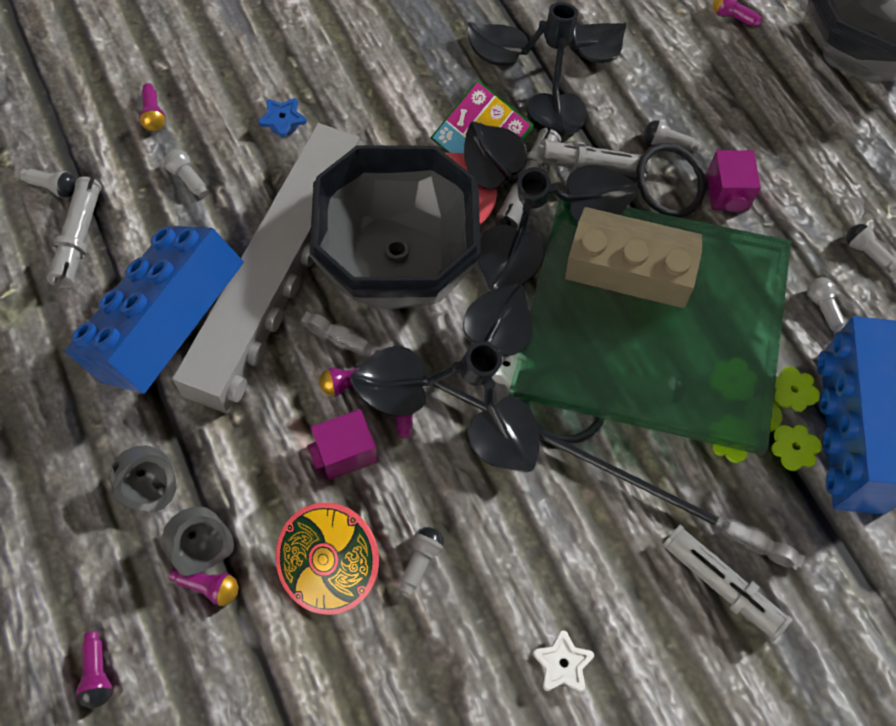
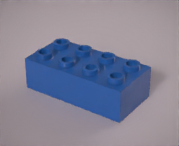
M166 226L158 230L150 240L151 246L142 257L135 259L126 268V276L119 285L102 297L97 312L88 322L81 324L74 331L71 337L72 342L64 352L99 382L145 394L244 263L214 228Z
M853 316L842 330L835 334L834 339L825 350L819 353L817 359V373L822 375L823 381L820 410L825 414L826 419L823 449L829 456L826 490L829 494H832V507L834 510L885 515L896 508V320Z

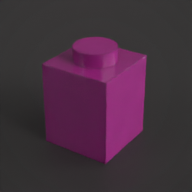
M716 150L706 172L712 210H727L729 212L749 210L761 189L754 150Z
M361 409L311 426L314 442L307 444L315 469L324 467L328 480L378 463L376 446Z

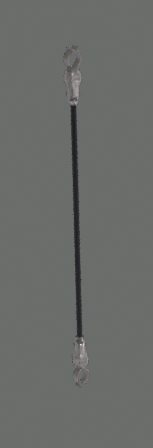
M306 312L301 319L304 322L302 326L307 327L309 331L319 337L329 338V342L342 350H350L360 356L368 357L380 351L369 339L357 334L346 325L338 323L333 325L323 316L315 313L310 314L309 312ZM424 373L423 378L431 377L430 375ZM443 381L432 385L482 411H487L483 401ZM538 429L539 439L713 524V527L720 530L725 537L739 543L744 549L761 556L765 554L773 562L785 567H792L797 570L798 566H802L805 558L804 555H800L796 549L787 544L772 541V537L766 531L754 526L745 525L733 518H724L720 515L717 517Z

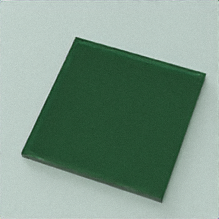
M559 199L530 310L533 323L532 337L527 347L519 353L509 396L764 456L769 445L791 240L627 207L622 216L702 234V255L694 289L685 308H680L565 279L568 258L578 223L571 216V202H563Z

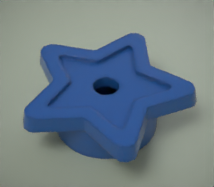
M296 98L283 103L268 99L266 101L268 112L259 119L258 124L262 127H270L273 133L283 138L295 132L298 125H304L307 121L303 115L297 112L298 100Z

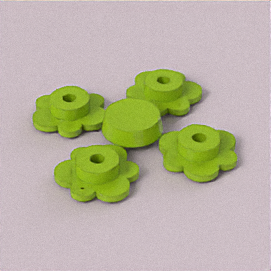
M733 359L728 364L718 362L713 368L714 374L708 379L710 390L720 393L721 399L726 403H731L735 399L739 402L748 403L744 409L743 420L736 421L734 417L726 415L720 420V423L716 422L708 427L707 436L714 442L712 446L713 452L718 456L726 455L727 459L733 463H741L746 459L748 453L753 452L757 447L755 439L752 438L754 432L767 434L775 430L774 439L776 442L772 445L771 450L774 455L781 457V463L786 469L796 471L802 466L807 468L813 467L817 462L815 455L822 448L821 441L814 435H808V430L803 425H796L793 429L787 425L780 426L782 413L778 407L788 408L791 406L794 411L803 412L807 405L815 404L820 398V393L816 387L812 386L814 383L813 377L808 373L801 374L795 367H784L779 376L774 377L770 383L771 387L775 390L773 395L774 402L764 397L752 399L754 395L752 386L756 383V377L753 373L747 372L746 364L738 359Z

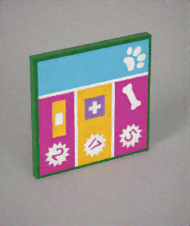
M477 79L430 139L447 153L464 154L465 137L472 121L511 130L521 137L522 140L534 128V125Z

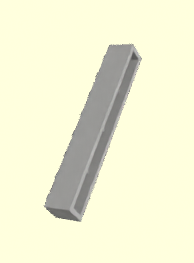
M320 123L317 124L241 257L244 261L243 265L221 292L172 379L182 397L226 414L233 402L240 401L245 392L246 378L252 366H258L264 356L265 342L271 331L276 332L282 322L283 308L289 298L293 299L296 296L300 287L302 272L306 266L310 267L314 262L310 256L313 182L320 173L356 145H361L359 136Z

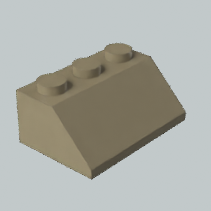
M585 207L578 222L569 254L565 279L685 308L694 289L702 255V234Z

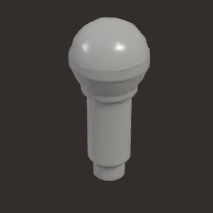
M181 149L169 151L164 159L167 171L180 177L192 193L200 199L206 197L209 191L206 189L205 183L192 169L189 155Z
M816 278L809 283L807 296L820 307L830 330H833L836 334L846 324L835 301L836 286L828 278Z

